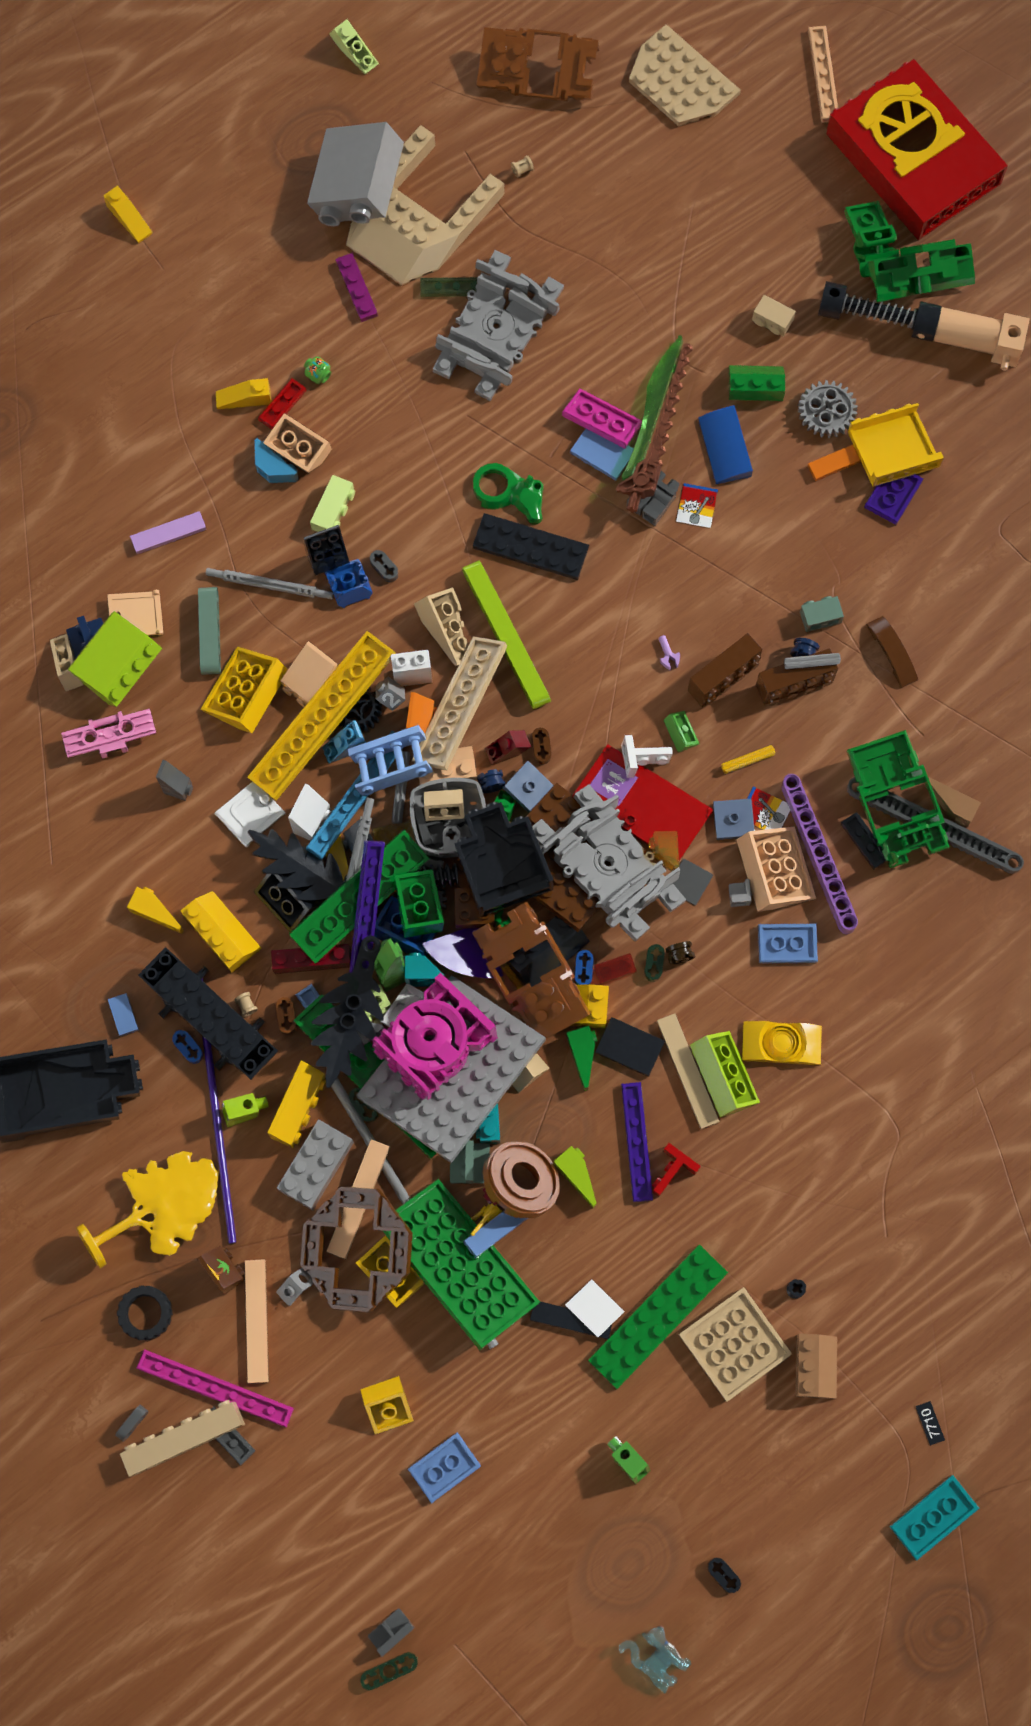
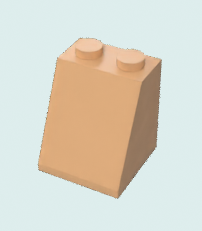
M308 641L281 679L282 690L287 695L296 697V701L302 707H305L338 665Z

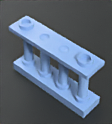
M419 725L348 749L351 759L355 764L359 763L362 782L355 784V788L362 796L371 795L375 791L417 777H424L433 772L428 762L422 760L419 743L426 740V737ZM412 745L415 764L405 767L401 749ZM394 751L398 770L387 774L384 754ZM376 757L380 776L369 779L366 761Z

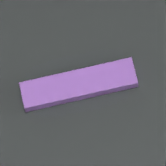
M199 511L131 535L130 537L136 553L140 554L207 529Z

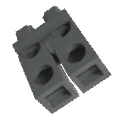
M662 471L659 475L655 494L651 497L640 499L638 511L635 512L639 516L642 514V518L654 526L657 525L676 499V493L680 485L674 479H671L667 485L662 482L666 477V474Z

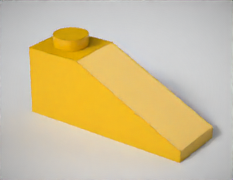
M118 185L103 195L107 208L138 243L153 234L152 230Z
M268 378L248 380L216 391L217 409L261 406L271 403Z
M136 887L127 906L128 910L131 913L182 934V927L156 895L153 894L154 891L147 887H143V889Z

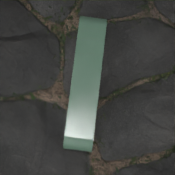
M198 588L201 675L221 674L218 588Z

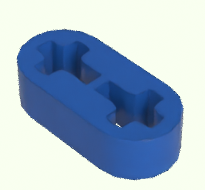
M582 950L576 956L575 983L577 985H587L592 982L594 959L592 953L588 950ZM583 955H587V958L590 959V961L586 962V967H582L583 961L579 960V958H583ZM582 971H586V977L589 978L585 983L578 979V977L582 976Z
M178 1030L175 1032L172 1041L177 1049L190 1063L200 1062L203 1058V1051L186 1031ZM178 1036H186V1046H184L181 1042L177 1043L179 1041ZM190 1047L193 1051L198 1050L197 1058H189L191 1056V1053L188 1051Z

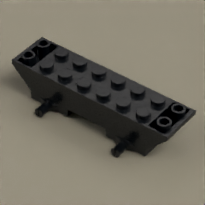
M165 947L138 975L163 999L166 1006L158 1014L164 1019L171 1011L178 1013L219 1051L221 1058L214 1065L219 1071L228 1062L252 1080L278 1052L258 1032V1029L266 1022L259 1017L253 1025L249 1024L202 981V978L210 972L205 966L195 974Z

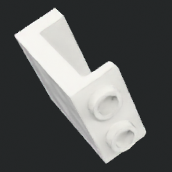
M428 650L391 655L395 682L401 686L432 683Z

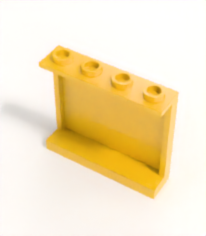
M918 403L907 404L898 409H889L881 414H872L864 419L858 418L850 423L848 434L872 487L940 467L944 457L941 452H935L917 413Z

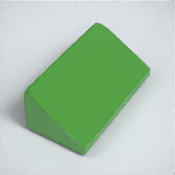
M685 711L671 713L664 719L666 728L678 752L700 744Z

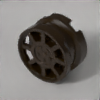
M685 941L668 946L665 950L666 953H669V964L676 965L693 960L696 956L690 948L692 942Z

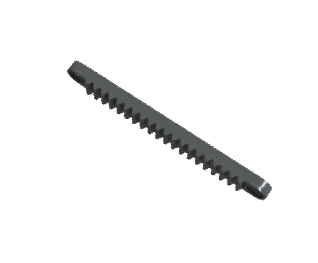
M854 777L847 785V792L850 796L860 800V792H855L852 789V784L859 783L856 782ZM888 791L889 795L866 802L871 808L874 807L884 814H889L890 817H895L898 821H903L904 824L911 822V817L929 811ZM944 818L945 823L942 825V828L945 829L948 844L952 845V847L959 848L960 851H965L968 855L971 854L974 858H979L981 861H985L987 864L994 865L995 868H1000L1011 874L1019 872L1023 867V858L1018 853ZM1012 858L1016 859L1018 861V867H1010L1008 864V860Z

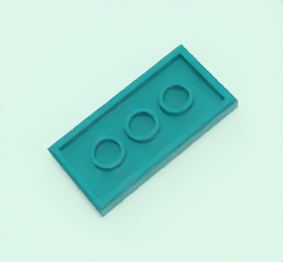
M951 1475L889 1527L917 1561L980 1508L954 1475Z

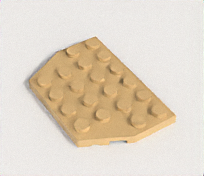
M668 25L662 27L641 46L629 77V83L678 126L685 125L688 122L699 121V118L706 116H716L741 92L735 84Z

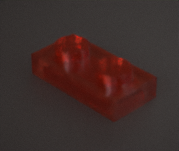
M631 953L594 965L600 985L637 973Z

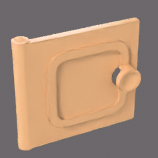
M153 590V592L107 594L109 616L113 611L119 612L123 618L146 635H163L159 590Z

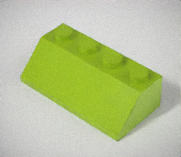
M730 1031L706 1035L690 1044L693 1056L697 1061L700 1073L705 1080L708 1092L720 1117L734 1114L760 1103Z

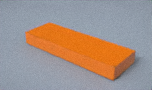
M850 445L812 461L807 466L814 480L818 481L858 464L861 460L854 445Z

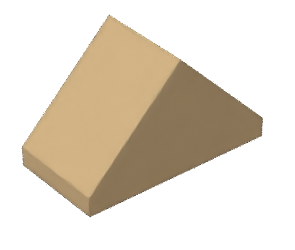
M535 1054L512 1085L520 1093L549 1070V1067L538 1054Z

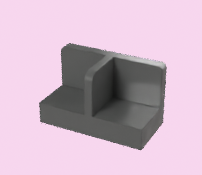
M424 807L414 808L424 846L443 842V831L445 829L443 820L426 821Z
M397 1609L368 1635V1638L383 1657L415 1627L401 1609Z

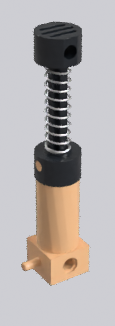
M826 281L818 312L819 316L839 320L844 310L846 314L852 312L853 315L857 313L860 317L862 315H866V318L871 316L873 320L880 318V321L884 319L887 320V323L893 321L894 325L896 323H900L901 326L906 324L908 328H911V337L992 354L991 362L1001 364V369L1004 371L1008 369V366L1016 367L1023 352L1030 318L1004 313L1002 320L922 301H920L917 309L911 311V308L906 310L904 306L897 308V305L893 307L890 306V303L884 305L883 301L879 304L876 303V300L873 302L869 301V298L862 300V297L857 299L855 295L849 297L846 293V285Z

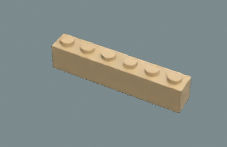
M229 1400L218 1404V1409L213 1411L207 1409L200 1412V1417L194 1420L190 1417L181 1421V1426L167 1427L162 1430L163 1434L157 1437L153 1434L144 1438V1443L136 1445V1443L126 1446L124 1448L125 1451L120 1453L128 1476L138 1475L244 1426L245 1423L236 1402L230 1403Z

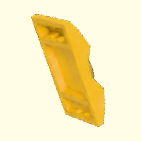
M744 1021L742 1061L821 1065L822 1026L805 1023Z

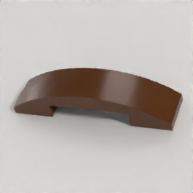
M882 616L867 623L866 626L874 640L878 641L890 662L893 674L900 687L903 688L918 681L915 668L905 647L885 617Z

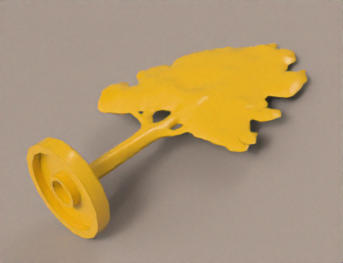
M182 1151L167 1158L168 1169L157 1168L156 1161L150 1160L146 1167L148 1174L137 1173V1169H129L128 1172H123V1181L126 1182L133 1199L136 1200L131 1215L94 1238L84 1224L76 1227L80 1238L97 1266L102 1268L106 1265L99 1245L133 1226H143L151 1234L150 1248L157 1254L169 1256L175 1254L180 1246L178 1242L174 1241L176 1237L182 1238L185 1241H191L194 1231L198 1228L197 1224L203 1223L206 1217L212 1213L211 1210L214 1207L220 1172L219 1169H215L213 1161L202 1158L198 1162H190L192 1152ZM149 1213L154 1215L155 1219L152 1222L141 1219Z

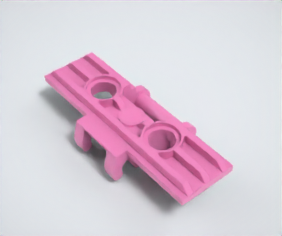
M146 709L124 716L122 711L113 716L94 721L91 719L88 720V726L61 733L68 758L99 750L103 759L108 757L107 752L121 748L122 753L128 752L125 742L156 734L151 711ZM119 722L118 725L107 727L97 731L95 730V728ZM131 724L132 730L127 733L124 732L126 725ZM92 734L93 737H96L91 743L85 741L87 735Z

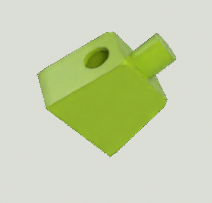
M250 1093L223 1101L221 1110L228 1128L258 1117L259 1110L269 1106L266 1096L255 1099L254 1094Z

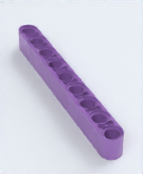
M788 774L783 780L782 792L840 932L851 934L858 924V919L802 783L797 775ZM793 782L796 787L790 788L786 783ZM800 799L803 804L796 805L793 800ZM807 816L810 821L803 822L800 817ZM814 833L817 839L812 840L808 838L807 834ZM820 850L824 856L818 857L814 851ZM822 868L830 869L831 874H824ZM835 885L838 891H830L829 886ZM836 903H843L845 909H838ZM849 920L853 926L846 927L843 921Z

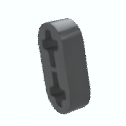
M380 550L371 553L370 563L386 582L396 581L398 578V568L390 558ZM375 557L381 558L383 564L379 561L375 562ZM385 568H387L389 571H393V575H387V571Z
M139 1405L119 1428L115 1436L124 1442L145 1418L148 1410Z

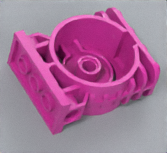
M439 973L435 977V982L424 991V1000L414 1002L403 1009L396 1020L390 1023V1027L387 1030L383 1029L381 1031L382 1035L372 1039V1046L375 1049L374 1053L381 1060L385 1059L389 1063L387 1064L394 1073L398 1071L402 1075L401 1079L407 1086L412 1085L416 1089L415 1093L420 1099L429 1100L434 1091L438 1092L440 1090V1085L446 1084L449 1079L454 1077L463 1068L469 1051H481L489 1042L493 1043L498 1037L496 1025L444 975ZM440 1017L448 1019L455 1030L454 1044L460 1048L458 1051L451 1045L452 1032L450 1026ZM464 1020H468L472 1024L468 1030ZM406 1028L408 1029L407 1042L409 1048L412 1051V1053L418 1058L411 1055L404 1044V1033ZM429 1035L435 1037L432 1041H426L425 1038ZM435 1059H439L443 1064L441 1065Z

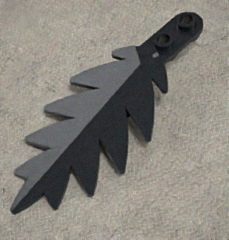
M273 829L270 830L268 836L257 831H248L253 841L260 846L252 854L257 857L276 860L264 868L262 873L275 875L293 873L277 884L276 888L294 889L310 886V888L295 897V900L316 901L327 899L346 882L347 875L343 880L339 866L332 854H328L324 868L323 861L307 851L305 857L304 850L294 833L290 834L286 846L282 838Z
M367 936L363 939L353 972L338 977V981L348 983L333 989L319 1000L320 1003L342 1004L325 1011L312 1021V1024H337L322 1032L311 1042L312 1046H331L316 1062V1066L327 1067V1088H330L340 1071L351 1076V1060L348 1051L367 1061L366 1051L357 1031L370 1040L377 1036L364 1010L380 1021L384 1020L379 1003L370 990L372 989L378 993L381 992L380 987L372 978L375 960L381 948V943L375 936ZM373 942L375 944L374 949H368L367 944ZM363 961L369 962L368 968L362 967Z

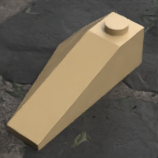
M450 588L429 595L414 603V606L422 623L452 663L458 666L468 645L467 639L463 636L462 628H464V622L461 621L459 614L461 605L454 589Z

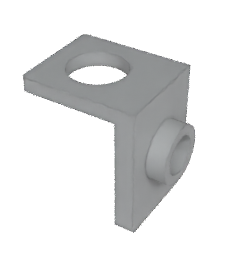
M300 1268L287 1278L276 1293L288 1306H291L304 1290L314 1284L312 1282L313 1279L307 1271ZM299 1275H303L307 1279V1283L302 1282L299 1279Z

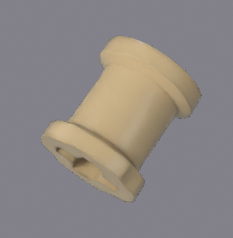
M528 155L516 163H511L512 170L517 178L522 173L534 170L533 163Z
M245 992L234 999L242 1011V1017H248L258 1010L257 1006L253 1005L249 992Z

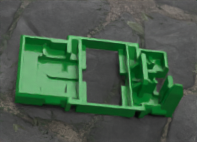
M906 730L846 751L856 782H859V786L856 788L860 792L859 798L874 838H877V846L882 847V852L885 860L888 861L889 868L908 863L907 855L912 850L926 846L929 855L950 848L945 829L942 828V825L945 823L925 767L923 764H918L919 759L916 751L912 748ZM922 783L926 784L935 809L911 817V822L902 825L898 821L878 829L875 828L866 802L889 795L887 790L900 787L902 791Z

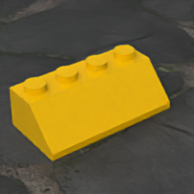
M213 891L195 898L180 910L183 917L231 973L262 949Z
M304 1061L300 1062L267 1132L271 1139L292 1148L294 1144L298 1145L302 1137L300 1131L303 1126H307L310 1120V1115L308 1114L311 1108L314 1109L319 1100L317 1097L319 1090L323 1091L326 1085V1076L323 1072Z

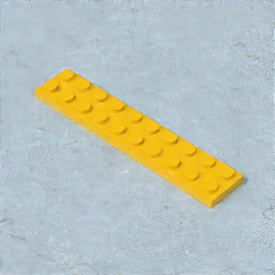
M366 631L253 769L248 778L277 801L389 664L391 655L396 653L370 632Z

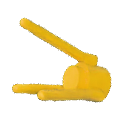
M488 1204L487 1207L483 1206L471 1218L473 1221L477 1220L481 1215L483 1218L471 1232V1236H474L486 1221L490 1222L502 1211L493 1204Z

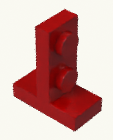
M670 1143L666 1145L663 1152L674 1159L675 1162L670 1161L664 1169L666 1171L664 1177L661 1178L659 1176L652 1185L655 1188L653 1193L660 1197L682 1166L694 1175H696L701 1167Z

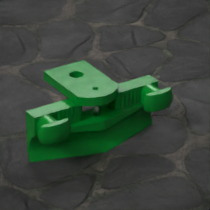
M955 239L900 248L901 256L861 262L859 265L861 276H870L874 282L877 302L975 284L971 243L956 245ZM928 252L930 265L917 267L915 254Z

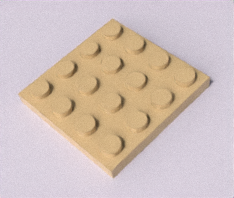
M744 1287L679 1334L682 1341L726 1402L792 1355Z

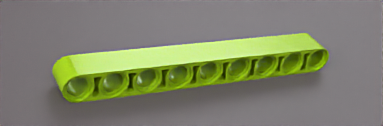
M478 560L462 567L464 576L497 641L507 644L504 654L531 707L534 710L550 703V696L482 563Z

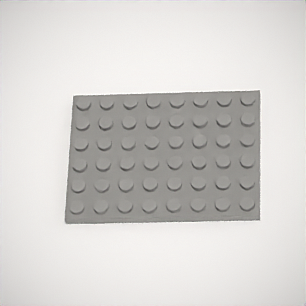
M451 975L448 980L496 1025L498 1038L493 1043L489 1042L481 1051H469L463 1068L454 1077L449 1079L446 1084L440 1085V1090L438 1092L434 1091L429 1100L420 1099L415 1093L416 1089L412 1085L407 1086L401 1079L402 1075L398 1071L394 1073L387 1064L389 1063L386 1060L382 1062L357 1094V1098L452 1163L540 1049L546 1038ZM445 1019L444 1021L450 1026L452 1036L455 1037L453 1025L448 1019ZM464 1020L468 1030L472 1024L468 1020ZM404 1036V1044L411 1055L418 1058L410 1050L407 1037ZM435 1059L441 1065L443 1064L439 1059Z

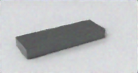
M213 1406V1407L211 1408V1411H213V1410H215V1409H217V1408H216L215 1406ZM236 1429L216 1438L240 1466L256 1452Z

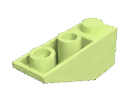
M348 19L329 33L339 49L364 74L379 64Z

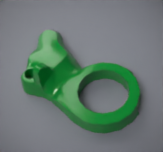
M499 463L486 464L475 472L473 491L476 498L482 502L481 507L495 510L512 504L526 516L529 523L537 525L542 521L541 508L544 486L540 480H533L531 475H528L525 480ZM490 473L502 475L508 483L507 489L498 496L486 495L479 487L480 481L485 475Z

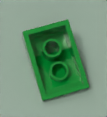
M433 869L395 875L404 938L443 932L444 920Z

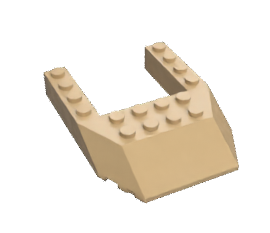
M421 125L403 144L386 217L370 219L366 224L352 221L346 243L347 247L400 285L407 284L413 279L421 278L423 274L430 271L435 272L439 270L504 196V183L489 174L445 224L398 191L399 186L435 147V135Z

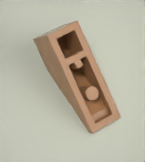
M929 777L938 804L950 819L954 820V823L962 827H968L981 802Z

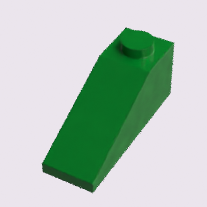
M586 1026L567 1032L566 1035L584 1091H588L595 1042L597 1041L595 1031H591L590 1027Z

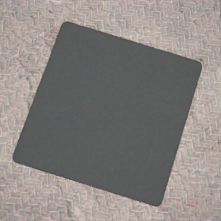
M683 859L679 865V879L673 884L686 898V901L697 905L713 874Z

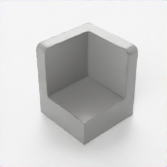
M745 879L744 883L729 884L731 907L750 906L751 891L749 879Z

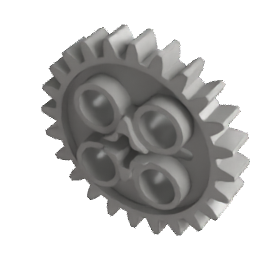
M826 380L825 384L822 385L818 381L817 387L811 384V388H806L805 394L801 395V400H799L798 404L800 406L798 413H801L799 419H804L803 426L809 425L808 431L814 429V435L820 432V436L823 437L824 433H827L828 438H830L831 433H833L837 437L839 431L844 434L845 428L849 429L850 423L855 420L858 405H854L856 399H851L853 392L847 393L848 387L841 388L842 383L835 386V381H833L829 385ZM826 396H832L834 399H828ZM811 405H818L819 408H814ZM837 410H842L844 413H838ZM821 419H827L829 422H823Z

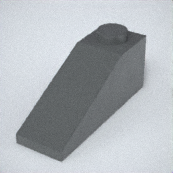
M162 760L156 779L164 794L186 801L187 796H190L193 790L190 778L166 760Z

